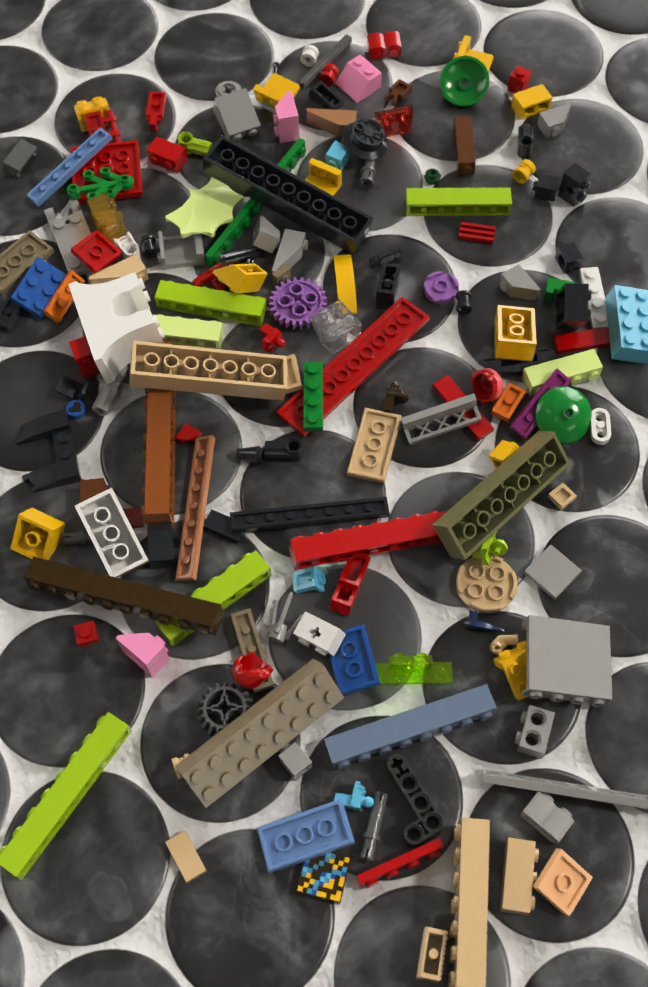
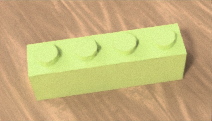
M161 314L156 315L160 326L157 328H162L166 337L162 339L163 342H172L173 345L221 349L224 335L222 322L205 321L196 318L187 319L178 316L169 317Z
M592 349L524 368L522 380L529 396H533L556 368L572 380L568 386H575L583 381L597 379L601 374L603 366L595 350Z

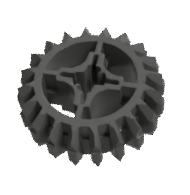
M224 681L223 687H219V684L215 683L216 689L212 690L211 687H208L207 691L209 694H201L203 700L197 702L198 706L201 707L196 709V713L200 715L197 720L199 723H202L201 728L203 730L208 729L207 734L209 736L214 732L216 735L230 724L232 717L239 716V714H243L252 707L250 705L253 703V699L248 698L249 692H243L242 686L236 688V684L232 682L230 687H228L227 682ZM229 696L237 698L242 705L237 706V704L229 702ZM221 697V700L218 704L212 705V707H210L214 700ZM225 702L229 709L227 710L228 713H226V718L224 717V714L222 712L223 708L225 707ZM208 715L221 718L222 725L212 722Z

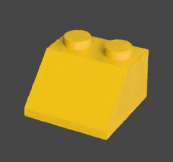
M30 508L18 515L10 549L30 559L38 557L49 560L62 540L66 523L34 508Z

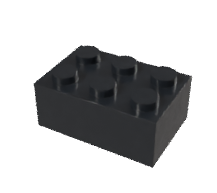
M565 283L556 292L555 329L577 330L590 320L591 308H588V301L591 300V289H589V284Z

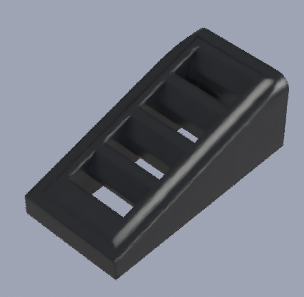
M322 81L313 86L308 95L312 100L327 109L338 110L345 103Z

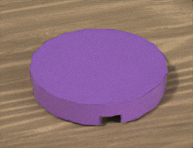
M442 271L433 272L428 275L423 285V292L426 298L436 304L450 303L456 298V293L459 291L458 280L449 273L448 275Z

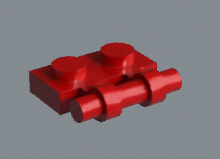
M113 110L106 111L107 117H102L101 111L84 114L90 136L99 128L106 131L104 124H109L111 131L107 133L111 135L114 142H121V134L117 129V119L113 114Z

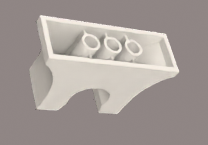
M135 272L100 284H81L78 282L68 284L94 361L106 384L114 382L119 372L131 362L133 341L159 343L163 342L162 339L166 338L162 328H157L160 326L157 316H152L148 304L151 299L147 290L143 292L145 285L142 278H137Z

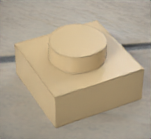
M564 483L548 494V498L561 511L577 497Z

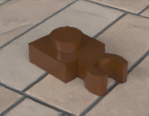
M400 79L397 80L389 88V93L385 95V102L391 99V105L395 106L398 99L403 101L412 92V86Z

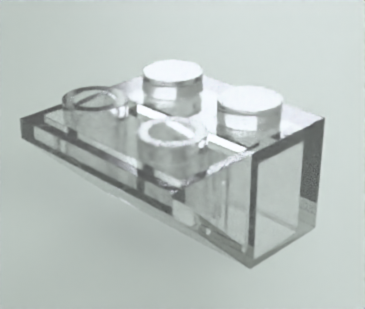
M339 299L310 317V321L321 343L331 354L339 351L361 334L362 323Z

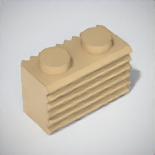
M431 927L424 928L417 979L438 983L442 979L440 976L442 975L443 960L445 959L443 956L446 954L444 951L446 950V940L448 939L446 937L448 935L447 931Z

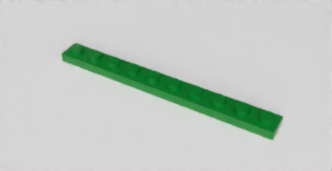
M299 138L278 163V166L289 172L294 169L300 158H303L306 154L305 140ZM250 198L205 254L208 267L211 268L220 261L219 257L231 249L232 244L236 239L240 238L245 227H248L253 217L259 214L263 206L262 204Z

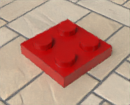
M98 230L71 248V253L94 274L107 268L122 257V251Z

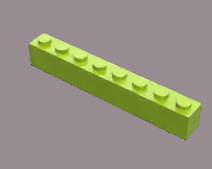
M110 712L100 717L96 723L95 730L84 738L83 746L78 752L76 751L72 754L65 770L62 769L57 774L55 783L51 788H47L44 791L37 807H33L28 812L27 820L13 832V838L9 844L4 845L0 849V865L20 880L25 877L131 734L132 730L129 725Z

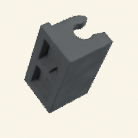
M20 139L3 161L4 173L19 178L21 169L32 156L35 157V152H37L38 148Z

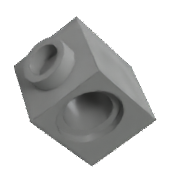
M296 742L292 745L287 744L280 750L281 754L278 755L279 761L295 781L312 768L311 760Z

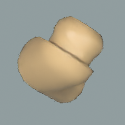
M518 634L497 636L491 643L490 650L494 654H499L508 645H517Z

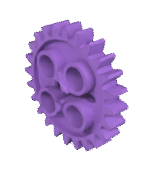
M296 277L293 278V281L287 278V283L281 281L280 287L275 285V291H271V296L269 297L270 313L274 315L275 321L279 320V325L285 323L286 328L292 325L293 330H295L296 326H299L300 330H302L303 325L310 328V323L316 325V319L321 321L322 315H325V310H327L326 292L322 291V286L317 287L316 281L311 284L310 278L307 281H304L303 277L300 278V281H297Z

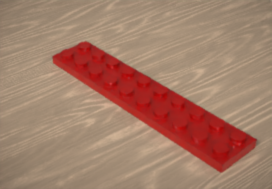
M402 296L323 368V420L429 321L430 316ZM303 387L276 413L280 419L305 438L311 431H304Z

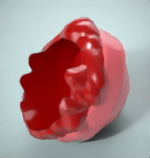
M484 368L472 374L473 393L481 404L492 402L500 397L503 390V380L495 370Z

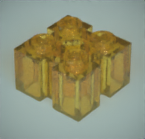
M104 193L87 200L93 223L99 232L112 243L114 238L118 239L125 235L127 229L122 222L124 218L121 211L116 210L117 206L113 198L110 199L108 194Z

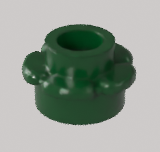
M428 169L425 172L424 178L428 184L434 185L440 180L441 174H439L437 169Z

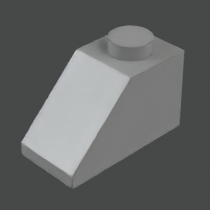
M570 103L539 113L537 125L546 139L562 133L569 116Z
M260 215L253 229V245L273 253L274 249H278L281 243L280 231L264 216Z
M519 264L501 274L500 288L509 297L531 301L538 300L539 286Z

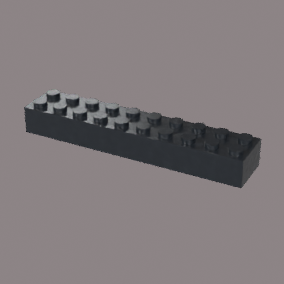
M223 135L218 138L203 158L202 172L353 255L371 229L373 217Z

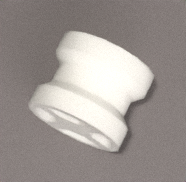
M306 45L300 57L301 62L305 66H314L319 55L318 49L313 45Z

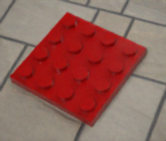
M138 140L108 143L72 176V184H76L78 187L92 185L96 183L85 181L83 172L91 170L94 176L102 178L100 169L109 167L111 173L119 176L124 174L130 175L134 179L133 187L130 190H121L112 200L142 197L143 188ZM79 146L71 147V154H72ZM102 178L107 181H113L109 178ZM89 192L82 193L81 198L77 199L79 204L89 203L87 200ZM103 194L98 198V201H107V199H105Z

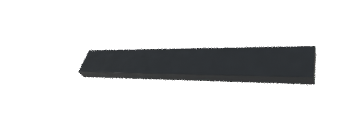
M387 497L230 512L231 532L239 533L387 518L390 516Z

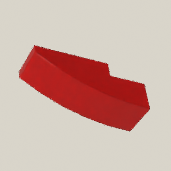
M367 556L347 561L339 578L338 586L332 596L329 610L346 616L350 615L371 557Z

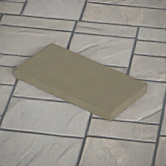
M30 230L0 254V294L2 296L16 285L27 267L30 268L37 257L45 261L54 253V249Z

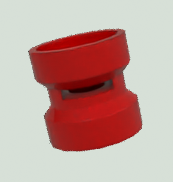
M332 63L325 64L319 76V82L322 81L328 87L333 86L335 78L339 74L338 67Z

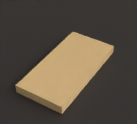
M364 408L347 476L385 484L402 415Z

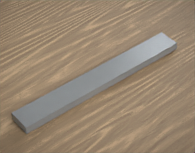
M483 769L481 771V781L485 783L648 809L647 795Z

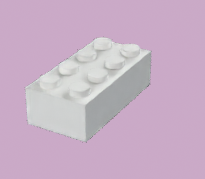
M112 488L75 505L109 576L119 578L149 562Z

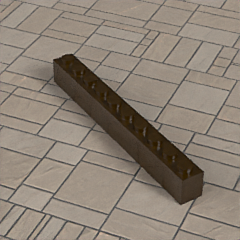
M33 557L23 576L28 587L35 591L40 589L53 596L59 594L69 600L75 601L77 599L88 605H100L107 610H119L125 615H138L144 620H157L163 625H176L182 630H195L205 636L208 634L216 635L224 616L222 606L218 603L38 557Z

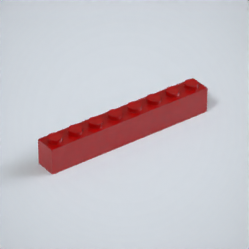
M432 511L426 515L415 514L409 518H394L383 523L377 521L367 526L356 525L351 529H336L329 533L318 532L308 537L297 536L290 540L289 552L294 570L440 543L442 541L432 525L446 512Z

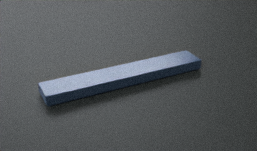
M99 128L26 195L28 199L38 207L43 204L112 140L111 135L102 128Z

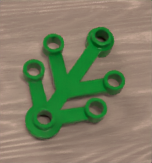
M109 167L100 169L101 177L109 178L113 181H107L94 176L93 171L86 170L83 172L84 180L96 184L81 187L71 184L68 186L67 195L70 200H77L81 198L82 193L89 192L87 194L89 203H96L103 194L105 199L112 200L121 190H130L133 187L134 179L130 175L124 174L119 176L111 173Z

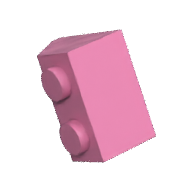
M359 55L346 64L335 85L355 103H358L381 88L382 73L364 57Z
M288 91L275 106V114H273V121L276 125L274 126L275 137L279 138L280 143L299 139V115L291 91Z
M150 633L118 635L116 637L122 652L152 678L170 660L167 654L168 649L164 646L166 643L157 635L153 637Z

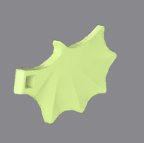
M211 177L208 184L201 189L193 190L190 188L189 199L182 207L166 215V222H171L179 228L181 238L194 234H205L213 238L215 231L220 225L233 221V208L244 201L243 196L234 192L228 185Z

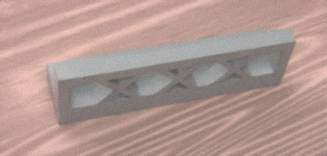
M474 393L401 418L402 427L409 446L482 421ZM473 410L476 415L472 419L463 417L465 412ZM449 417L458 419L454 425H449L445 422ZM431 423L440 425L436 431H431L427 428ZM414 429L422 431L420 436L411 438L409 431Z

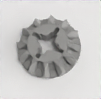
M224 81L216 87V97L228 94L226 90L232 93L241 90V87L236 82Z

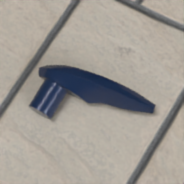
M469 611V621L464 623L466 626L478 630L504 633V629L483 621H477V611Z

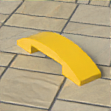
M351 254L333 256L339 316L357 315Z

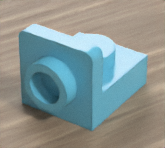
M315 567L293 572V591L299 594L314 589L319 592L325 591V575Z

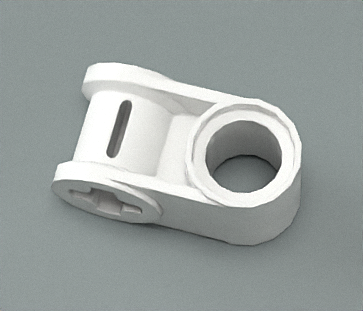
M126 232V235L118 239H113L114 245L122 251L124 259L135 254L138 255L140 260L142 259L139 247L130 232Z

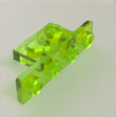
M398 653L389 656V663H375L381 685L444 684L453 682L452 663L433 662L432 655L427 656L425 653H417L414 656Z

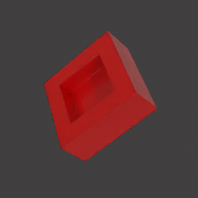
M94 620L74 625L78 647L99 642Z

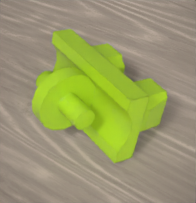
M497 532L472 553V558L482 559L483 565L489 566L494 555L502 556L507 552L508 546L505 541L496 539L495 535Z

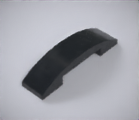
M551 348L535 350L533 361L518 360L501 363L500 359L493 357L477 360V364L498 372L524 371V368L544 363L555 354V350Z

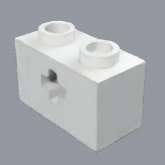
M306 611L293 632L299 638V643L307 647L310 644L315 646V651L324 656L327 653L334 656L346 636L341 629Z

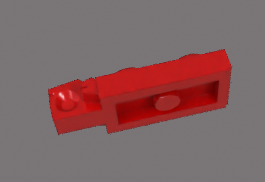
M149 92L146 121L149 123L150 132H157L158 123H162L167 99L166 92Z

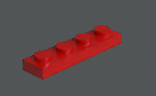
M440 838L357 875V882L360 888L363 886L366 889L377 885L379 883L378 879L386 876L387 879H390L400 874L398 870L406 866L409 870L420 865L419 860L426 857L428 860L441 855L440 851L444 847Z

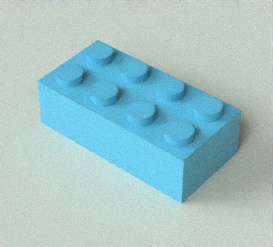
M614 285L605 297L612 359L647 364L648 290Z

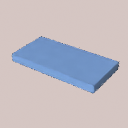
M342 799L257 827L269 873L355 844Z

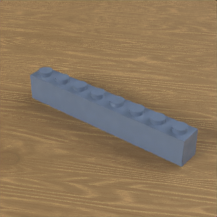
M485 684L325 738L324 745L332 769L336 767L344 769L350 766L351 762L357 760L364 762L371 759V755L377 753L385 755L390 753L392 748L398 746L400 748L412 745L413 741L418 739L426 741L431 739L433 734L440 732L443 735L451 732L454 727H467L473 724L474 720L481 719V721L490 719L493 717L497 707L488 685Z

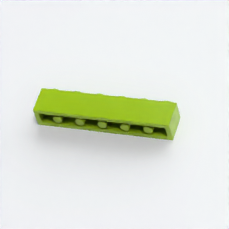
M406 188V216H510L511 188Z
M160 280L154 297L156 306L160 309L262 327L267 310L266 298L175 283L173 281Z
M255 550L252 553L245 554L237 564L227 567L225 572L219 577H213L203 588L196 589L191 597L221 604L224 610L271 576V568ZM155 621L158 629L172 647L195 631L191 629L182 630L176 625H163Z

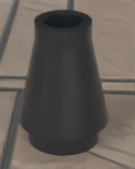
M260 446L237 448L236 459L259 465L265 462V449Z

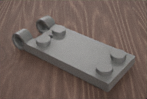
M78 200L69 202L73 214L59 219L56 218L52 207L45 209L46 218L67 270H73L79 276L91 273L92 271L71 253L73 246L91 234Z

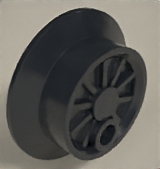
M360 118L348 124L343 130V145L356 158L373 161L381 158L386 153L388 143L385 131L376 120Z

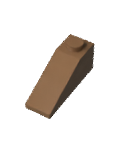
M307 108L308 124L338 137H342L343 130L348 124L357 120L356 110Z

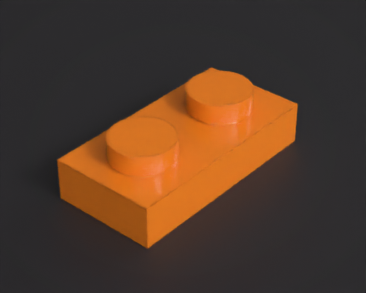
M509 382L492 409L491 415L508 422L523 399L526 390Z

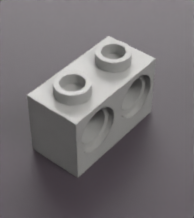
M529 705L527 711H522L519 722L523 724L522 730L517 731L514 741L515 744H518L517 752L540 759L543 758L555 712ZM531 718H538L541 721V725L533 724ZM526 738H533L536 741V745L531 746L527 744Z

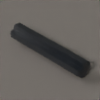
M254 246L224 254L219 257L220 264L227 265L263 255L264 250Z

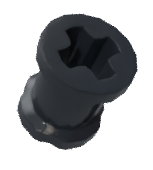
M144 235L140 239V244L143 247L141 253L146 259L157 256V249L155 248L156 239L152 235Z
M467 290L456 293V312L461 315L471 313L472 306L470 305L472 294Z

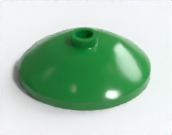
M459 56L452 59L443 68L440 76V88L443 96L453 105L467 107L478 103L485 96L489 87V73L486 66L479 59L472 56ZM466 82L468 85L463 87L461 84Z
M560 386L550 389L541 396L536 405L535 420L540 431L555 432L560 444H568L579 440L586 434L591 424L592 412L590 404L586 397L574 388ZM566 410L570 412L569 417L565 414Z

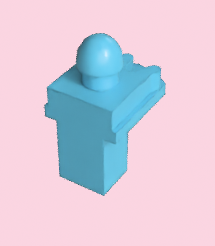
M360 781L355 782L352 795L336 793L334 801L342 799L345 809L362 812L363 806L372 807L374 804L373 798L365 797L366 790L365 787L361 786Z

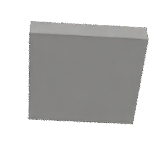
M550 545L524 571V574L555 600L580 575L582 570L554 546Z

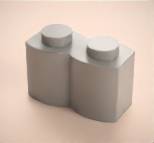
M538 791L521 812L520 816L556 845L575 821L571 818L572 814L567 809L559 808L553 803L554 799L549 794Z

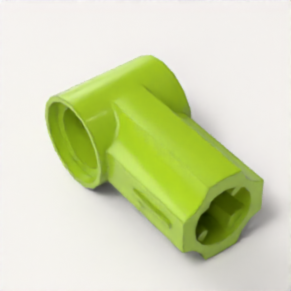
M182 132L178 135V145L186 148L187 155L194 153L205 156L212 148V142L193 138V135L189 132Z

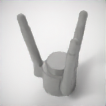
M292 592L289 593L279 622H276V624L278 600L274 601L270 627L267 633L269 634L268 638L276 643L283 644L284 640L289 641L292 632L303 616L301 614L287 631V626L283 622L293 596Z

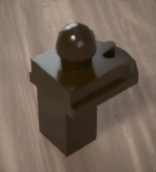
M396 381L391 383L390 388H386L384 412L393 413L394 402L406 403L409 401L405 390L399 389V383Z

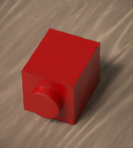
M518 65L510 74L507 90L514 94L527 90L530 86L532 71Z

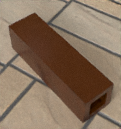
M455 116L453 133L457 175L474 174L476 159L471 116Z

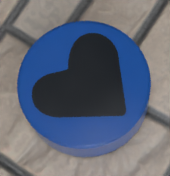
M72 400L66 406L68 416L72 419H80L86 413L85 405L80 400Z

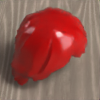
M250 652L234 660L231 673L233 679L240 686L246 689H254L269 678L273 668L267 665V662L260 659L254 652Z

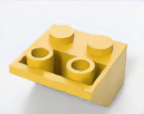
M235 264L213 271V274L218 277L220 282L228 285L230 290L237 294L259 292L268 274L257 264Z

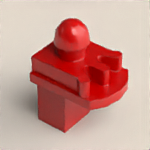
M266 323L260 328L261 336L264 337L261 343L264 351L273 352L277 347L283 348L285 346L281 331L277 328L274 329Z

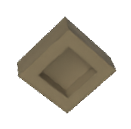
M286 264L272 273L274 286L280 287L281 281L287 283V278L291 280V270Z

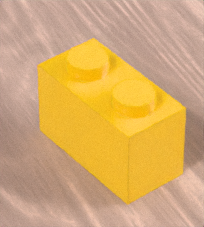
M541 84L513 94L511 107L520 120L549 110L552 96L545 86Z

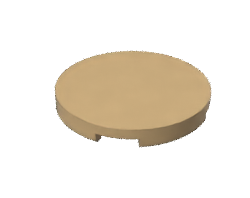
M495 555L489 566L483 565L482 559L470 558L460 566L456 576V590L462 602L472 610L481 613H494L503 610L512 602L517 591L518 583L515 571L502 558Z

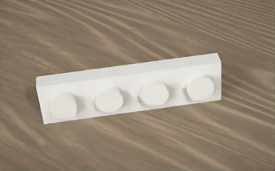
M598 267L580 268L581 284H589V289H591V300L588 301V308H591V318L589 320L591 330L608 327L606 300Z

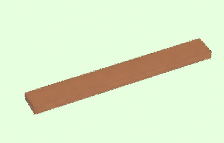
M213 435L195 439L175 578L179 583L196 581L215 445V437Z

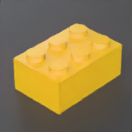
M497 306L494 321L495 358L533 361L537 344L534 308Z

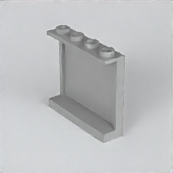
M528 615L522 621V630H526L527 688L522 691V695H528L531 699L550 698L553 702L567 700L576 705L590 703L593 707H603L612 700L610 626Z

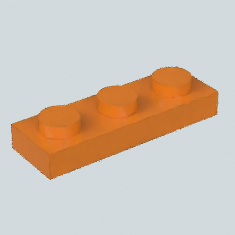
M73 270L68 271L43 311L56 324L62 320L74 301L68 284L73 282L85 283V280Z

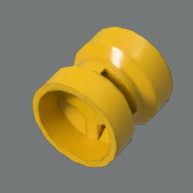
M524 159L519 164V167H516L512 172V176L515 181L524 184L529 179V176L534 174L536 167L532 161Z

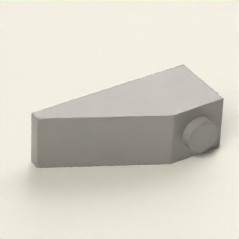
M290 229L284 230L272 273L285 264L291 268L302 258L303 252L307 251L308 248L306 232Z

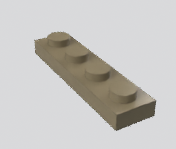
M251 609L231 614L242 655L245 656L250 652H254L260 659L267 662ZM271 674L260 686L253 689L254 693L274 687Z

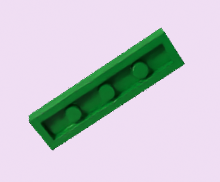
M304 362V431H323V362Z

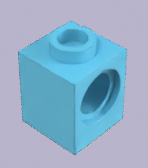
M334 141L326 153V164L336 167L341 171L350 159V153L346 150L343 143Z

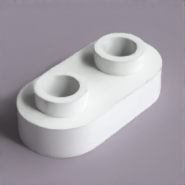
M596 408L592 411L590 424L591 440L598 445L606 444L611 437L610 415L603 408Z

